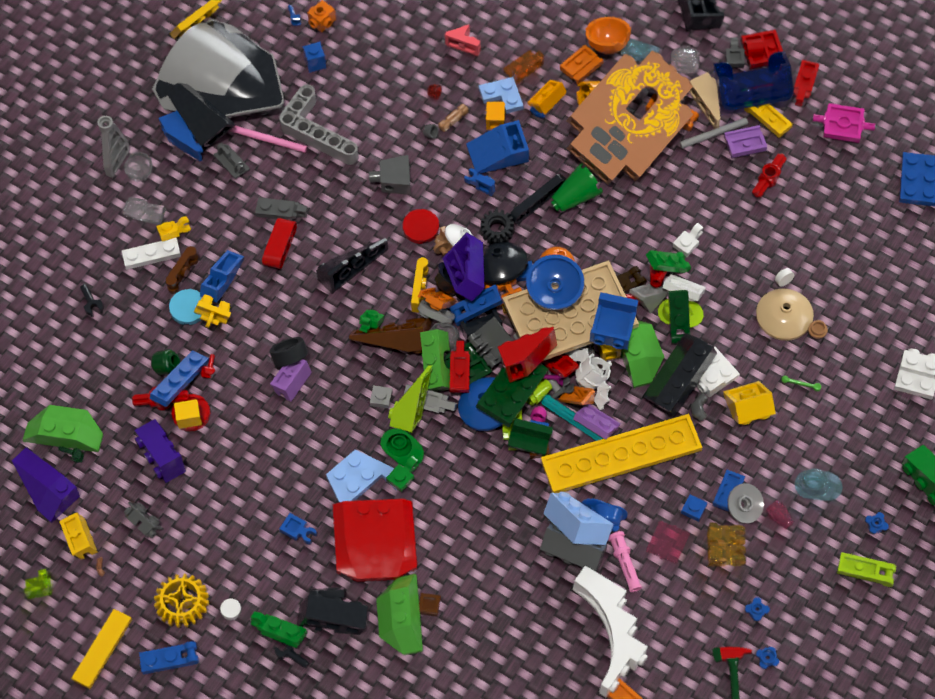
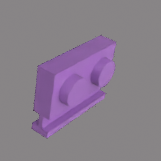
M760 125L724 133L731 158L767 151V144L760 130Z
M590 404L576 412L573 418L604 439L611 436L615 430L617 431L621 424Z

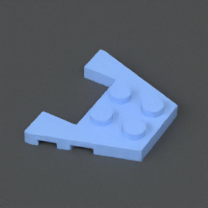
M354 450L329 471L326 477L339 502L355 501L379 479L384 478L386 480V477L394 468Z

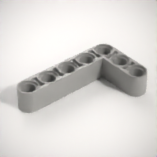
M311 85L301 86L279 116L282 132L343 163L355 164L359 159L358 147L355 142L306 119V116L316 104L315 89Z

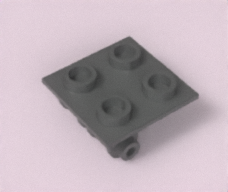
M495 317L468 337L469 343L474 346L480 357L483 356L487 362L486 365L491 369L501 361L498 346H501L506 341H513Z

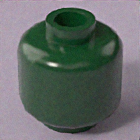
M171 349L157 351L151 359V367L158 375L170 374L180 363L179 356Z

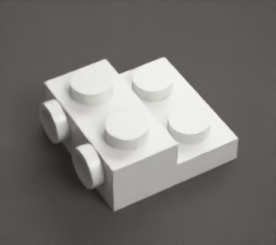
M716 347L714 349L717 355L697 383L700 392L705 393L709 398L739 378L740 375Z
M917 349L904 350L894 390L932 400L935 392V354L923 355Z

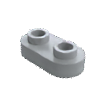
M425 300L420 302L418 310L421 316L435 319L443 326L452 324L455 315L449 310H435Z

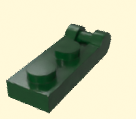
M688 290L668 291L671 344H677L685 333L690 335ZM677 329H683V334H677Z

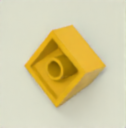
M760 381L723 391L731 415L738 424H750L753 420L767 419L770 415L776 414L772 392Z

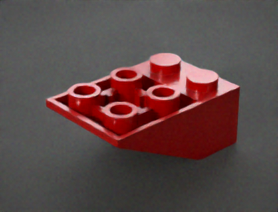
M553 326L550 328L544 327L531 335L525 334L520 339L506 341L501 346H498L501 362L509 383L528 376L557 346Z

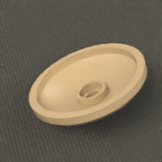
M776 289L768 292L760 299L756 309V319L760 328L772 338L786 341L794 340L807 333L810 323L813 322V309L810 302L801 293L791 289Z

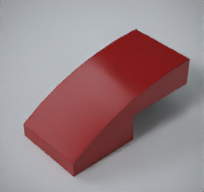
M561 354L542 361L545 367L562 378L567 377L579 368V364L567 354Z

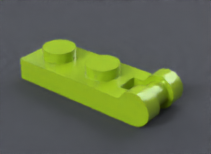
M841 552L837 574L881 583L887 587L893 586V574L896 573V565ZM880 570L884 571L885 575L879 574Z

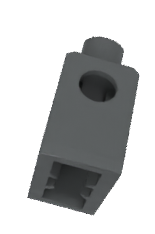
M409 155L381 160L379 162L380 171L369 172L370 183L380 182L382 192L411 194Z

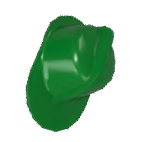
M394 428L386 431L381 437L380 444L384 452L400 465L405 466L411 456L418 460L417 464H420L423 460L424 450L422 445L408 431Z

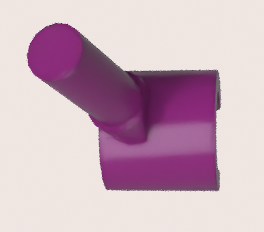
M546 374L543 379L557 381L562 386L565 378Z

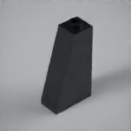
M177 83L167 93L200 146H212L235 126L232 120L189 84Z

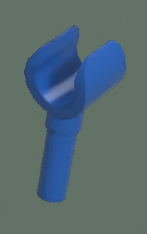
M288 5L291 24L301 25L300 14H295L292 5Z

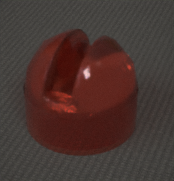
M432 84L428 86V96L434 99L440 98L442 93L441 85Z

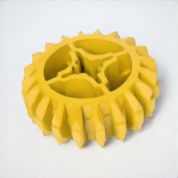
M184 573L182 578H179V575L176 574L174 580L168 577L167 584L165 582L161 583L162 588H157L156 592L158 595L154 596L156 601L154 607L158 609L157 615L162 616L163 622L168 621L170 626L176 623V627L179 628L181 623L188 627V622L190 621L195 625V618L202 620L201 613H206L207 609L205 606H209V601L207 600L209 594L205 592L207 590L206 586L201 585L200 579L195 581L193 575L187 578V574ZM187 588L193 590L198 595V597H193V595H189L187 593ZM184 596L185 601L183 600V602H181L179 605L178 601H180V599H183ZM166 604L176 607L177 613L168 610Z

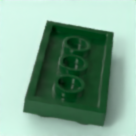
M539 364L528 376L509 383L503 367L478 401L476 408L505 426L510 427L549 369Z

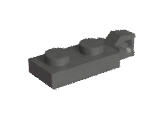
M258 197L255 215L263 218H282L292 221V219L297 217L307 218L308 208L295 201Z

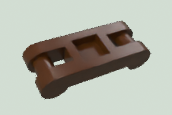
M189 246L186 248L166 277L169 293L176 294L179 291V284L184 277L188 276L190 267L198 263L199 258L195 247Z

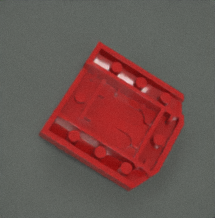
M406 499L342 501L333 504L337 574H344L357 582L398 579L406 573L417 569L412 501Z

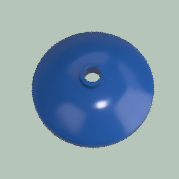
M544 256L538 259L528 271L526 278L527 291L531 299L539 306L549 310H562L572 306L582 295L584 275L578 264L566 256ZM557 285L558 289H553L552 286Z
M485 377L472 382L469 385V393H462L458 402L459 415L463 422L472 429L488 431L502 425L501 422L476 408L478 401L495 377Z

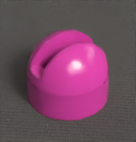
M542 406L535 407L531 412L530 418L534 421L545 422L547 411Z

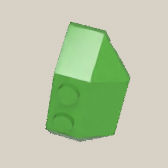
M639 320V327L632 330L628 350L621 349V357L633 388L651 384L664 360V354L652 324Z
M49 405L27 423L23 442L99 452L103 433L88 410Z
M412 574L395 579L376 599L379 637L404 656L423 651L417 575Z

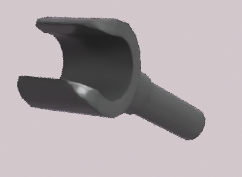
M565 378L562 387L551 397L556 399L564 392L571 393L574 389V383L568 385L570 378Z

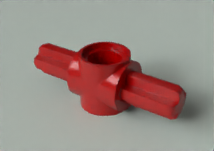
M777 154L772 163L763 166L762 172L758 177L759 182L752 191L755 197H762L767 188H771L777 183V179L781 174V168L787 160L784 154Z
M157 386L152 388L149 394H137L132 397L134 406L150 405L151 408L156 407L158 410H166L172 403L188 401L189 393L187 390L181 391L167 407L150 399V393Z

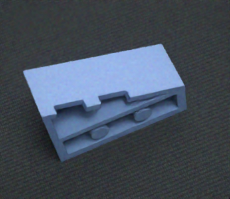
M566 492L551 493L543 513L573 544L606 545L614 525Z

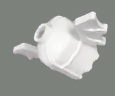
M588 348L583 350L575 349L565 353L575 362H581L575 373L577 384L584 388H592L594 390L597 388L594 402L599 410L604 409V405L610 401L608 392L611 386L606 383V380L610 376L611 361L606 362L604 359L594 357L593 353L589 356ZM598 364L603 365V368L600 369Z

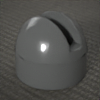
M436 124L424 126L423 134L425 137L436 138L438 136L439 130Z

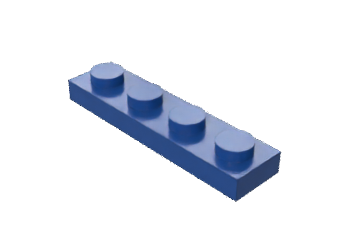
M192 350L150 393V399L167 407L201 372L202 367L208 364L209 358Z

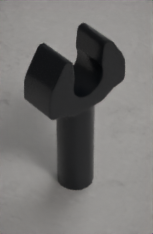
M83 284L80 289L87 301V304L84 306L86 314L94 317L91 310L93 307H97L100 313H103L104 306L101 299L94 300L87 284Z
M282 643L287 647L285 651L274 647L278 659L290 658L304 669L309 666L310 662L294 652L292 646Z

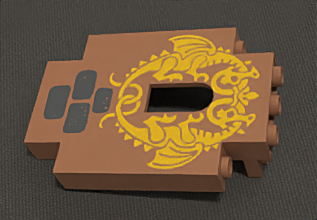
M653 50L639 65L633 57L624 54L566 120L580 132L566 149L607 185L621 170L636 181L692 117L691 109L680 101L691 90L693 85L690 84L688 78L681 76L673 65L666 63L663 57ZM652 88L657 93V100L639 121L626 108L642 89Z

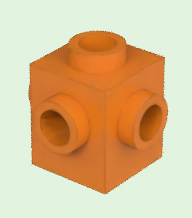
M324 0L312 6L307 12L309 25L321 33L326 28L331 27L336 20L335 9Z

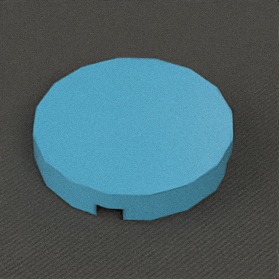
M185 289L177 292L171 298L169 310L176 322L183 325H192L201 321V315L194 313L198 301L202 299L200 292L193 289Z

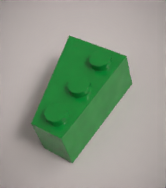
M922 445L906 455L901 465L904 472L914 479L917 488L924 491L928 501L935 505V455L926 446Z

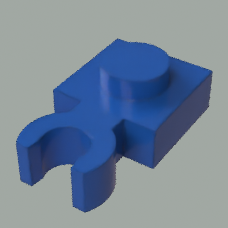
M289 513L279 528L281 533L296 541L299 537H302L303 541L309 545L312 542L310 538H307V535H317V531L314 528H306V521Z

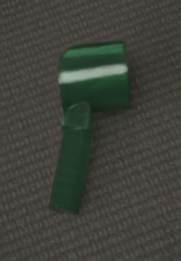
M59 446V451L72 455V461L82 463L84 454L79 448L72 450Z

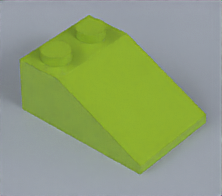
M428 365L401 399L395 402L394 408H390L388 419H391L389 426L412 432L421 421L432 366Z

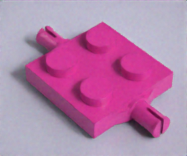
M828 103L825 116L814 114L812 120L823 123V137L857 143L860 142L863 129L874 131L876 124L865 122L864 109L831 103Z

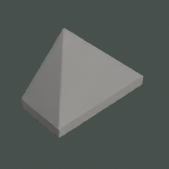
M651 284L630 289L632 296L639 300L638 302L650 314L668 294L667 290L662 288V286L653 287Z

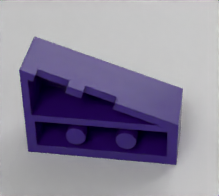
M466 232L442 259L455 292L473 301L484 289L483 242Z
M156 419L135 430L137 436L135 442L140 449L143 447L146 451L144 456L149 464H154L155 468L153 470L158 479L162 477L164 482L167 483L186 472L180 453H176L173 443L168 440L166 433Z

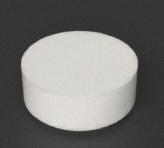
M789 268L783 269L776 275L775 281L779 286H785L792 281L794 273Z
M227 599L221 604L220 610L225 619L235 620L240 616L241 606L237 600Z

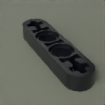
M561 173L554 176L511 211L509 217L512 216L515 224L521 223L550 200L567 178Z

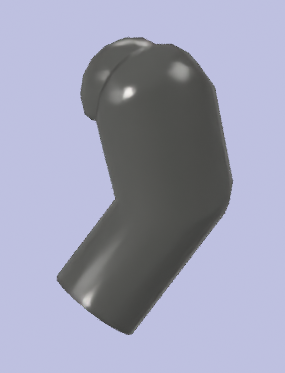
M700 393L691 405L693 417L697 418L698 421H703L707 417L703 405L708 400V397L703 393Z

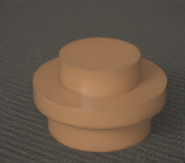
M821 320L811 322L808 327L809 334L816 339L825 337L828 331L826 324Z

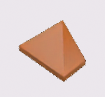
M574 386L571 393L564 392L559 401L578 405L594 404L595 391L592 388Z

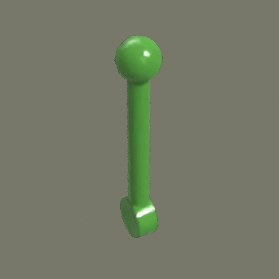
M788 376L781 378L783 383L790 382L810 387L816 392L821 390V384L819 383L810 384L790 379Z

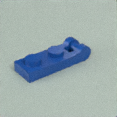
M493 285L483 290L473 301L466 298L452 305L450 311L455 315L454 321L456 326H459L461 321L466 323V321L503 304L498 287Z
M190 641L182 645L140 652L142 674L198 664L199 659L195 652L197 649L196 642ZM187 652L188 656L186 658H182V653Z

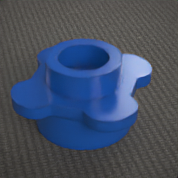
M881 512L874 516L869 515L865 519L872 534L880 533L882 530L886 531L889 527L884 520V514Z
M758 597L754 598L750 605L745 606V611L755 621H760L764 614H768L770 610L769 606L764 605Z
M774 647L764 648L763 650L759 649L756 652V656L760 660L759 666L762 669L779 664Z

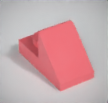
M470 25L446 32L445 45L478 56L481 51V41L475 37H469Z

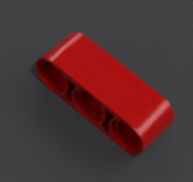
M277 218L262 257V265L277 269L283 267L296 233L297 222Z

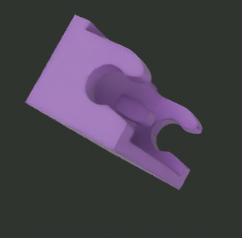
M301 359L294 364L283 366L270 385L278 396L282 393L286 400L291 402L312 371L307 361Z

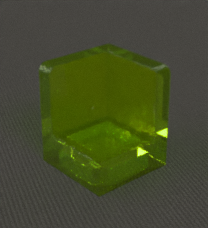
M46 569L38 570L39 577L25 580L26 588H24V593L28 599L52 595L50 576Z

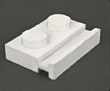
M672 274L664 281L662 287L667 292L688 290L689 301H699L706 289L702 285Z

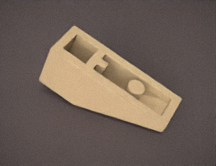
M707 72L690 80V84L693 87L689 93L713 128L716 129L720 125L718 84L715 78H712Z

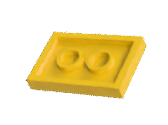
M210 0L178 24L170 35L173 39L178 36L181 37L192 26L202 23L206 17L209 18L220 8L218 4L222 0Z

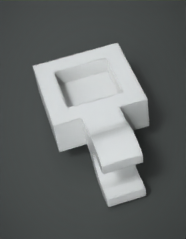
M697 223L690 233L684 231L673 242V247L688 257L699 245L697 238L702 235L703 231L701 230L703 226Z

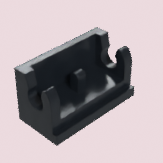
M492 309L491 314L468 323L460 322L459 328L467 343L469 342L468 337L493 317L502 326V320L496 309Z

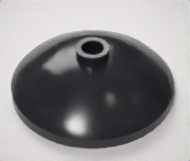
M496 242L483 248L485 283L502 284L519 277L528 265L525 250L517 244Z

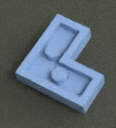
M513 77L479 85V92L484 104L501 100L505 103L506 114L523 110L524 105Z

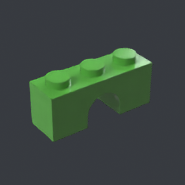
M439 329L420 332L424 370L428 365L432 366L428 390L436 392L449 390L450 369L446 367L443 357L444 352L450 351L448 332Z

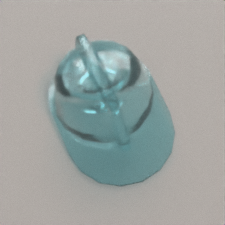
M817 468L801 472L795 480V489L798 494L808 499L832 501L840 496L843 489L842 482L838 476Z

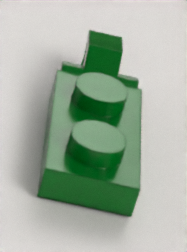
M254 611L250 617L251 625L257 627L262 635L295 648L299 646L307 634V629L269 614L264 615Z

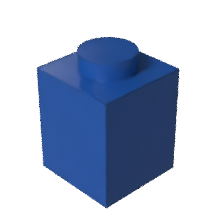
M317 42L303 46L304 59L309 73L325 69L326 61L321 43Z

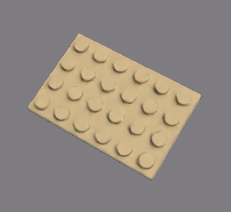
M609 261L582 270L584 275L582 295L576 303L562 310L545 309L531 299L527 289L503 297V304L519 339L525 334L531 335L544 327L550 328L553 326L557 346L544 360L592 344L590 332L597 312L600 292L626 297ZM553 285L552 288L558 289V286ZM636 317L633 329L639 327V322Z

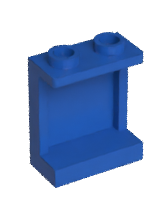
M600 292L598 308L590 332V341L597 345H609L615 349L628 350L639 300Z

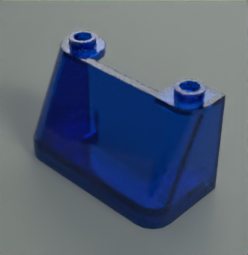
M785 51L771 54L768 58V68L733 74L729 63H713L721 103L727 110L787 101L794 94L791 64Z

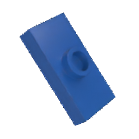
M727 469L713 501V506L729 512L728 496L735 486L743 484L745 476Z

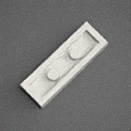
M177 238L122 250L126 270L181 257Z

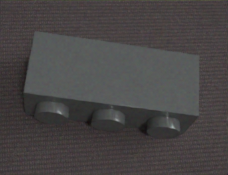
M553 523L547 527L540 546V550L544 551L548 556H557L563 559L565 563L581 566L582 569L587 566L595 572L600 567L607 545L573 544Z

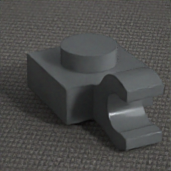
M731 37L730 48H726L725 51L726 67H744V48H738V37Z

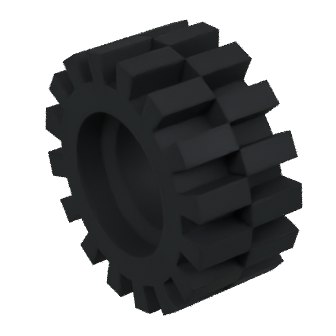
M495 209V213H492L491 210L488 211V215L484 214V218L481 219L480 223L481 236H483L484 241L487 240L488 244H491V242H509V239H512L514 235V221L512 216L509 217L510 214L508 212L504 214V210H501L498 213V209ZM499 223L504 225L505 228L502 231L495 232L490 229V226Z

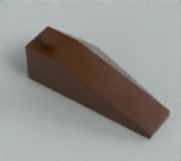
M431 318L407 319L406 323L400 325L392 322L380 329L379 327L377 329L371 327L367 333L356 329L351 332L349 339L407 352L422 353L420 332L431 330Z

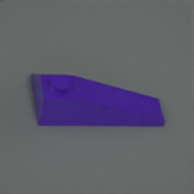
M27 447L12 460L38 512L50 523H53L80 497L77 487Z

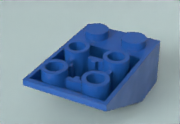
M519 120L501 124L466 143L477 174L529 162V148Z

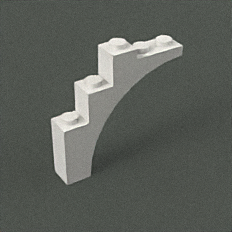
M585 566L574 581L573 591L582 596L596 610L609 636L611 648L610 668L599 691V694L607 697L610 691L612 693L615 692L620 683L618 679L621 676L625 677L630 668L635 671L638 665L642 666L648 657L646 655L648 646L633 638L637 630L635 626L637 618L622 610L627 602L625 599L627 591Z

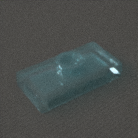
M629 38L628 43L621 50V55L626 54L636 60L643 61L652 50L660 53V48Z

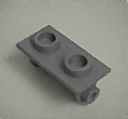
M223 143L217 145L218 151L213 155L235 179L250 169L229 145Z
M128 502L131 508L125 509V517L135 526L141 521L142 523L138 529L147 538H154L157 534L155 532L157 529H164L159 525L160 521L158 518L146 512L147 508L139 502Z

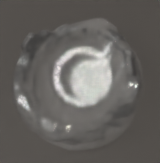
M683 45L671 52V65L676 68L678 73L689 74L698 72L700 54L697 49L691 48L689 45Z

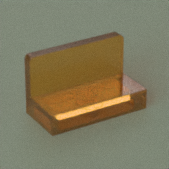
M529 50L507 65L503 71L509 77H513L515 83L518 84L544 65V54L540 50L535 54Z

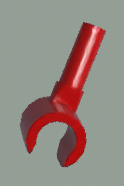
M211 354L208 366L202 367L201 377L210 378L215 372L213 367L215 355Z

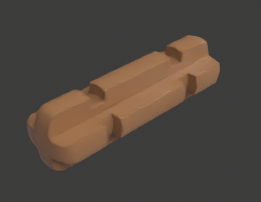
M465 104L458 106L457 109L445 117L446 120L443 119L439 122V129L443 132L447 131L450 128L449 126H453L462 118L461 116L468 113V107Z

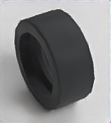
M293 337L277 343L270 349L269 353L274 365L283 367L303 359L308 354V349L302 337Z

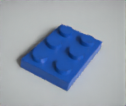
M903 152L899 203L935 207L934 155Z

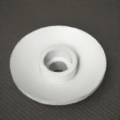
M450 224L445 228V236L452 246L466 232L471 234L467 228L457 224Z

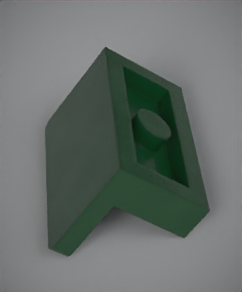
M515 418L511 426L507 446L545 456L553 427Z

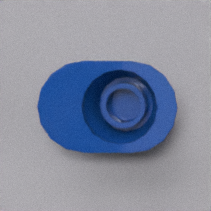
M588 498L581 502L613 523L614 525L611 530L613 532L618 531L621 521L625 520L628 515L624 508L601 500Z

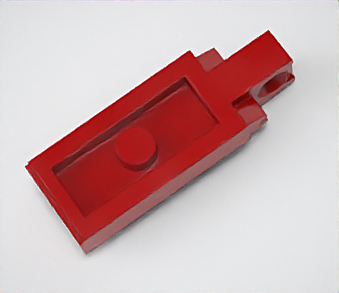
M802 60L793 89V95L797 96L795 105L802 107L804 98L809 99V96H811L820 64Z
M456 341V351H451L450 392L469 393L470 354L469 351H464V341Z

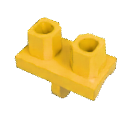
M204 294L202 299L198 301L194 313L201 315L200 319L206 321L205 327L207 328L210 327L211 323L217 326L219 322L226 324L231 314L229 312L230 303L220 301L218 307L211 305L213 298Z

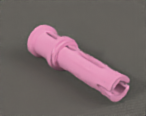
M619 531L609 535L608 541L612 544L614 549L613 555L619 560L629 591L632 593L641 590L642 586L629 555L631 550L626 545L625 534L623 531Z

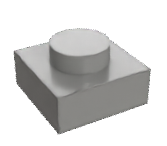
M373 385L370 406L389 409L393 389Z

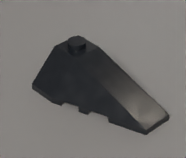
M383 238L330 259L326 263H322L316 270L317 280L333 294L388 250V240Z

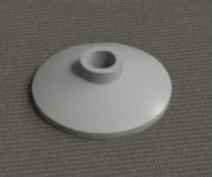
M744 483L735 486L728 496V509L732 517L741 523H752L761 516L764 501L760 491L751 484Z

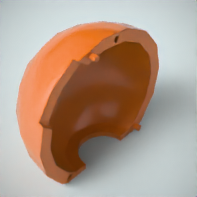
M616 17L598 18L590 22L586 27V39L589 45L597 52L603 54H614L621 51L628 43L631 35L629 24Z

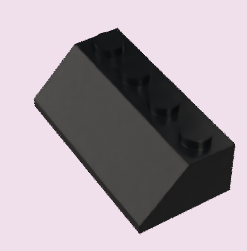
M685 333L642 397L675 417L717 355L716 350L698 337Z

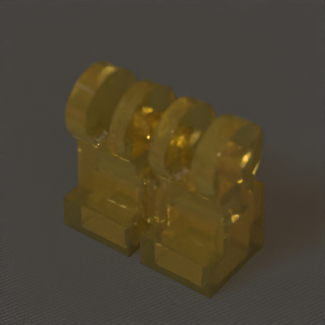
M709 523L707 529L708 566H742L746 564V556L743 555L746 553V547L742 546L746 543V539L743 537L745 535L744 526L718 525V523Z

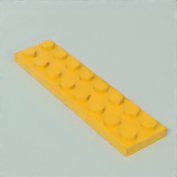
M686 414L611 436L607 439H601L541 457V463L552 493H560L702 451V445L690 415Z

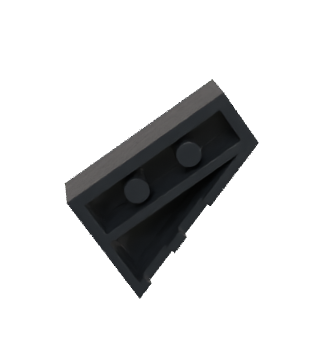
M679 0L686 30L721 27L725 14L723 11L720 12L715 0Z
M319 593L308 594L299 606L297 625L300 627H315V631L319 632L322 631V628L333 629L334 633L360 635L365 630L368 606L362 605L358 601H342L339 597L327 598Z

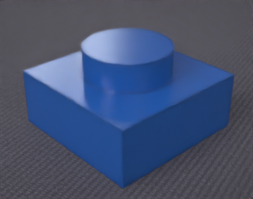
M690 494L681 510V514L699 522L708 502Z

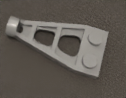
M102 116L98 119V126L102 132L103 167L106 176L113 178L128 155L130 147L128 140L116 124L113 123L112 118Z

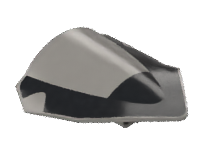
M213 19L194 25L180 37L166 57L152 88L162 108L171 111H177L167 93L177 83L189 84L227 117L280 108L284 103L274 55L261 48L233 25Z

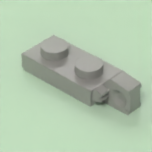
M406 384L404 394L411 387V385ZM427 390L424 409L445 413V409L456 411L457 403L449 401V396L443 393Z

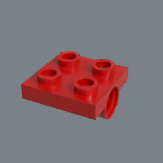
M776 30L741 36V43L750 69L785 62V56Z

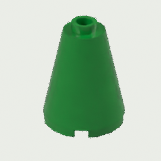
M581 163L551 197L552 202L550 203L556 211L560 210L563 212L601 195L603 190L602 188H597L596 184H598V181L587 167L583 168Z

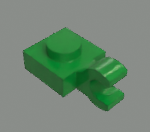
M366 310L360 316L359 324H362L359 331L367 333L371 327L377 329L383 323L384 315L375 310Z
M411 456L404 467L398 464L386 477V481L402 492L414 479L412 472L419 466L417 464L418 460Z

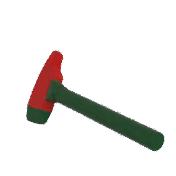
M742 647L713 648V657L716 663L728 662L731 699H740L738 662L745 654H752L753 650Z

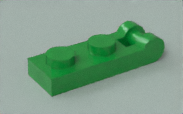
M650 250L646 254L654 270L686 273L691 270V265L689 262H686L683 252L669 253Z

